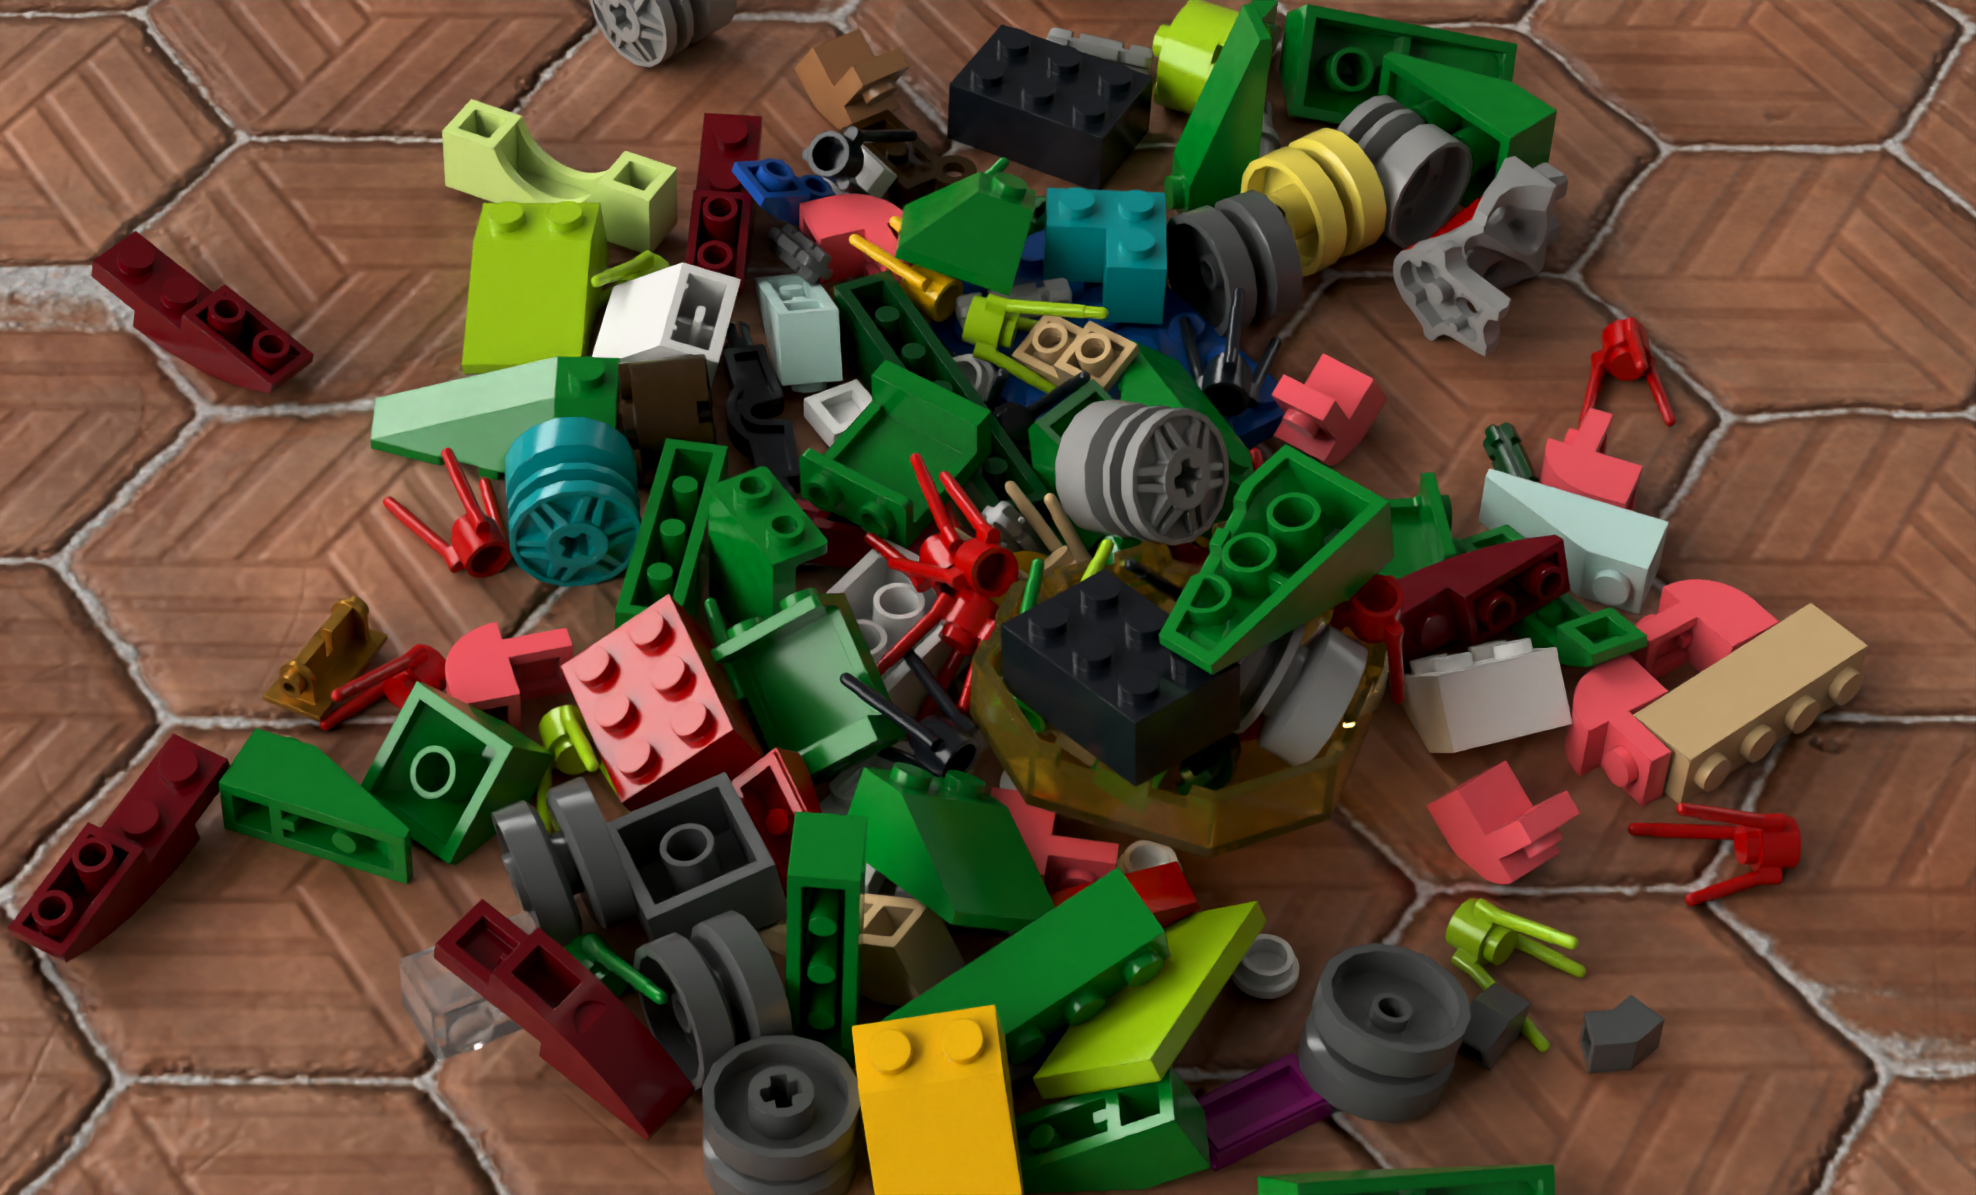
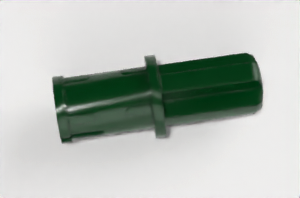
M1231 733L1181 761L1179 772L1183 779L1176 788L1183 798L1193 793L1202 802L1207 800L1214 791L1222 789L1231 780L1235 770L1234 764L1241 755V743L1238 736Z

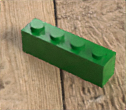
M666 438L616 606L615 629L668 594L695 621L709 572L708 486L728 479V446Z
M795 811L787 873L785 990L791 1011L793 1035L823 1043L846 1059L850 1068L854 1069L855 1054L852 1026L859 1025L861 1011L867 817Z
M1117 867L882 1019V1021L995 1005L1005 1034L1008 1062L1019 1064L1037 1054L1045 1045L1046 1037L1066 1024L1070 1023V1025L1076 1026L1090 1020L1103 1008L1105 999L1126 985L1138 987L1155 977L1163 968L1164 960L1171 957L1166 933L1126 876Z

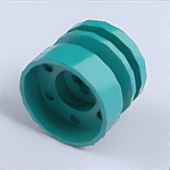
M561 417L534 425L516 438L505 456V489L508 506L510 552L519 567L539 581L562 587L593 585L611 579L629 566L642 522L640 499L637 495L638 480L635 453L626 437L604 422L586 417Z

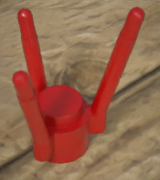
M1634 317L1612 322L1602 332V350L1592 353L1590 357L1592 370L1577 430L1580 429L1589 408L1596 409L1604 373L1607 372L1623 381H1631L1642 375L1645 376L1664 423L1672 427L1676 423V418L1658 374L1656 358L1650 352L1647 329L1643 324L1637 322Z
M446 447L441 451V456L467 512L459 517L452 526L451 546L393 497H385L383 505L399 521L444 559L452 573H458L465 568L468 574L474 578L492 576L500 572L509 563L512 554L510 552L509 538L505 531L491 481L488 478H482L479 481L481 498L487 515L485 516L453 450Z
M914 453L910 456V462L940 533L934 534L924 541L919 551V562L950 569L955 566V555L958 548L965 543L955 530V528L960 530L961 528L951 504L948 502L944 506L923 457L919 453ZM866 533L864 537L865 542L887 561L891 557L907 559L875 533ZM904 574L909 578L918 593H924L932 588L937 596L944 592L954 598L958 591L946 583Z
M942 471L939 474L940 482L975 529L976 537L966 541L958 548L955 555V566L950 569L896 557L889 558L887 561L888 568L904 574L946 583L956 590L968 586L980 595L989 598L1000 597L1007 592H1014L1018 586L1016 580L1019 574L1015 555L999 544L1000 531L986 521L951 473Z
M1376 574L1349 601H1343L1334 607L1329 624L1341 631L1344 627H1349L1358 639L1366 643L1377 644L1384 641L1387 645L1392 701L1395 704H1402L1405 699L1402 657L1404 628L1400 624L1404 594L1394 576Z
M967 587L958 590L954 598L941 592L930 611L876 663L880 676L889 668H892L940 622L943 628L938 637L953 648L937 677L938 682L945 691H947L966 655L972 656L975 651L957 705L963 714H967L970 711L973 699L980 685L992 647L1001 633V624L999 622L1004 615L1003 610L989 598ZM929 694L917 714V722H920L929 715H934L938 708V705Z
M416 644L404 655L347 682L332 692V700L341 702L351 696L359 695L320 721L321 729L324 731L332 729L385 695L394 706L402 709L417 681L443 692L446 689L445 658L431 646Z
M1683 802L1679 803L1676 807V812L1681 816L1738 826L1633 822L1627 828L1628 832L1634 836L1734 840V851L1738 863L1741 865L1748 864L1754 871L1687 894L1685 903L1688 906H1696L1758 885L1781 884L1782 870L1796 868L1801 855V837L1798 824L1793 817L1786 816L1785 813L1760 814Z

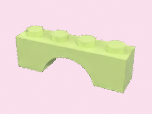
M473 99L464 106L442 131L445 186L494 203L514 201L517 203H558L562 201L600 203L607 241L641 253L645 250L653 253L678 223L676 167L624 151L610 169L606 171L587 173L574 170L553 159L537 144L521 115Z

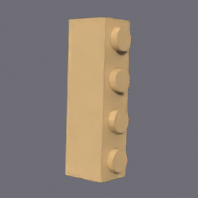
M1809 603L1634 714V717L1672 751L1663 792L1679 804L1690 800L1703 790L1706 792L1713 791L1732 771L1748 761L1752 763L1759 761L1775 743L1792 732L1799 734L1805 731L1818 715L1835 704L1844 705L1848 703L1858 693L1863 684L1864 676L1861 672L1868 645L1814 604Z

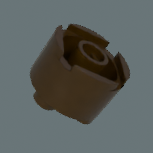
M687 354L618 363L622 399L633 398V403L621 404L626 439L630 441L631 445L639 444V449H633L638 486L653 484L666 438L718 445L705 354Z

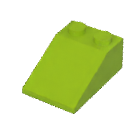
M514 201L483 203L473 240L462 357L464 374H483L557 356H587L600 295L603 286L594 287L591 284V279L593 276L607 270L610 259L600 203H576L573 201L558 203H517Z

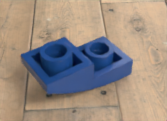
M767 158L759 161H739L734 163L731 170L762 209L779 220L799 226V203L836 195L831 185L821 176L803 175L802 177H796L792 168L782 159Z

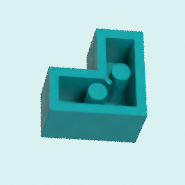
M1080 187L1068 189L1047 188L1043 239V280L1062 277L1067 279L1068 282L1102 283V307L1107 308L1109 311V316L1106 319H1102V322L1162 324L1167 276L1165 193L1145 192L1142 190H1090Z

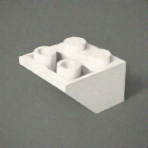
M682 262L613 286L592 357L619 358V362L623 363L687 354H705L711 388L741 279Z
M1531 638L1506 642L1505 639L1470 646L1468 647L1469 652L1450 656L1444 653L1409 661L1411 673L1404 674L1405 699L1401 706L1429 753H1455L1573 724L1557 648H1533Z

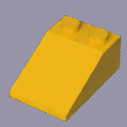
M995 1005L852 1026L858 1091L875 1195H1024L1005 1034Z

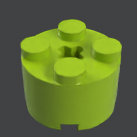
M1189 0L1174 18L1171 25L1163 24L1159 27L1152 46L1154 56L1159 58L1157 82L1153 95L1156 104L1189 115L1192 114L1240 11L1203 0ZM1264 23L1271 36L1270 28L1268 27L1267 23ZM1271 40V50H1270L1269 68H1270L1271 57H1272V40Z

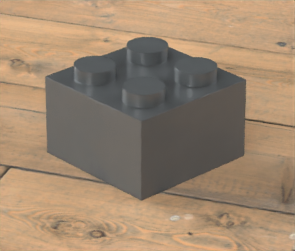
M726 772L606 823L633 892L638 911L637 918L649 942L674 932L690 941L692 928L695 925L730 910L743 915L755 930H759L787 917V902L776 865Z

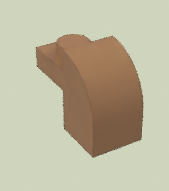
M860 29L812 47L794 69L816 109L837 129L841 130L843 127L888 109L891 113L899 110L901 106L894 95V92L897 91L895 82L910 65L900 47L874 57Z

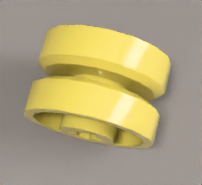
M1325 127L1311 132L1291 142L1288 147L1285 146L1251 161L1242 175L1240 194L1255 190L1266 195L1281 211L1292 231L1300 255L1302 277L1314 274L1336 263L1339 258L1354 254L1376 243L1385 229L1387 207L1383 186L1374 165L1361 147L1341 131Z

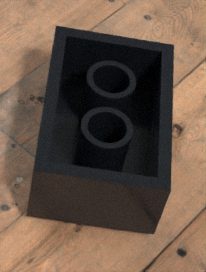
M1002 24L949 84L947 138L999 157H1005L1010 161L1091 190H1101L1149 131L1153 77L1132 70L1125 65L1115 64L1083 53L1076 48L1063 46L1029 34L1025 30Z
M1106 569L1001 624L1003 688L1135 787L1240 729V664L1235 662L1212 675L1161 645L1159 633L1170 614Z

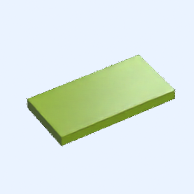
M1253 901L1192 913L1164 927L1171 957L1164 960L1163 968L1151 980L1138 987L1126 985L1106 998L1103 1008L1090 1020L1080 1025L1069 1026L1033 1077L1041 1097L1050 1100L1161 1081L1267 922L1258 902Z

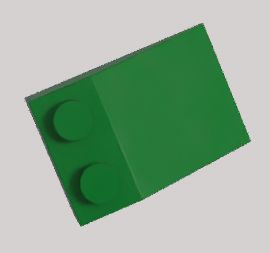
M1392 51L1383 56L1378 96H1390L1407 109L1425 120V124L1436 125L1470 148L1473 164L1469 184L1460 202V205L1464 208L1484 194L1485 190L1496 178L1505 158L1516 156L1531 168L1543 162L1549 163L1557 110L1513 82Z
M901 762L894 763L892 770L863 767L848 815L867 817L866 863L953 925L1018 932L1055 908L1008 807L984 791L986 783L982 779L957 770H948L945 778L935 777L922 768Z

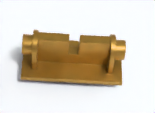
M356 596L338 600L331 608V616L293 660L286 661L279 671L280 676L263 695V700L320 722L336 703L332 700V692L347 682L356 679L388 640V635L369 628L367 617L369 614L368 605Z

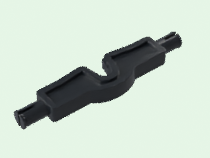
M739 321L738 336L735 322L729 324L726 333L729 348L724 350V371L730 389L726 406L729 438L736 449L749 458L752 470L761 466L767 467L791 497L798 500L796 494L801 492L800 464L795 448L793 423L788 419H769L781 415L784 411L783 389L771 367L766 347L763 344L753 345L749 326L745 322Z

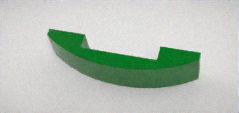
M1506 524L1461 540L1464 553L1488 546L1525 538ZM1567 593L1508 627L1520 639L1531 638L1533 648L1556 647L1559 662L1575 667L1593 666L1647 647V635L1612 607L1591 613Z

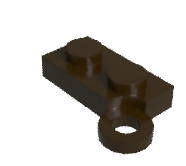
M887 109L841 128V134L843 135L850 126H855L861 130L910 129ZM919 137L913 142L863 143L897 175V178L887 190L904 206L935 192V187L942 189L977 173V168L973 161L959 155L940 157ZM950 171L960 172L962 175L957 177H951L946 175L945 173Z

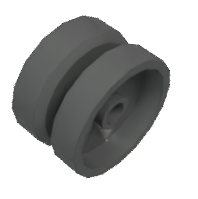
M1250 190L1216 202L1214 207L1205 205L1170 218L1166 226L1167 277L1171 289L1211 323L1220 337L1227 335L1232 295L1236 288H1242L1245 292L1242 329L1247 328L1251 321L1260 323L1294 311L1301 299L1303 283L1300 255L1292 231L1285 218L1266 195Z
M580 776L548 789L546 804L555 831L551 835L548 834L536 808L524 800L491 812L492 821L504 855H501V859L508 879L523 913L529 915L535 929L539 927L562 947L581 935L583 925L574 899V895L579 893L592 919L605 929L638 916L636 902L622 861L599 806L583 777Z
M730 910L702 921L692 928L690 941L674 932L636 949L634 969L655 983L668 996L667 1002L659 1005L637 990L650 1032L694 1086V1091L702 1088L713 1063L734 1046L761 1036L793 1035L791 1011L777 968L760 935L743 915Z
M1378 943L1348 947L1329 959L1320 977L1312 1001V1010L1305 1022L1297 1046L1300 1070L1313 1091L1335 1108L1364 1120L1388 1123L1420 1118L1438 1106L1455 1064L1456 1055L1471 1020L1468 995L1452 973L1432 958L1402 946Z
M796 1035L761 1036L738 1044L713 1063L702 1086L704 1176L715 1195H845L849 1191L859 1165L858 1131L860 1129L861 1105L857 1077L846 1059L821 1042Z

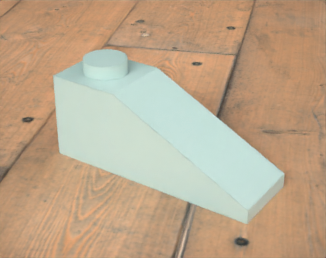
M798 274L755 277V291L773 369L782 386L791 385V390L794 392L808 393L825 390L827 382L843 381L839 309L820 282L817 280L812 285L807 283Z
M1490 468L1485 477L1478 520L1489 530L1508 524L1525 539L1554 534L1564 539L1570 590L1579 597L1638 615L1659 570L1669 522Z

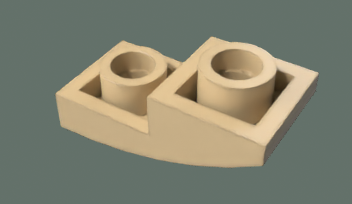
M1043 315L1011 356L1013 360L1056 386L1061 385L1082 371H1087L1090 373L1091 379H1094L1108 393L1140 352L1138 344L1092 321H1088L1084 328H1081L1061 317Z

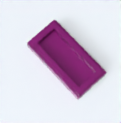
M1293 1052L1196 1098L1205 1111L1210 1166L1215 1172L1330 1116L1333 1107L1323 1097L1313 1091L1300 1070L1298 1057Z

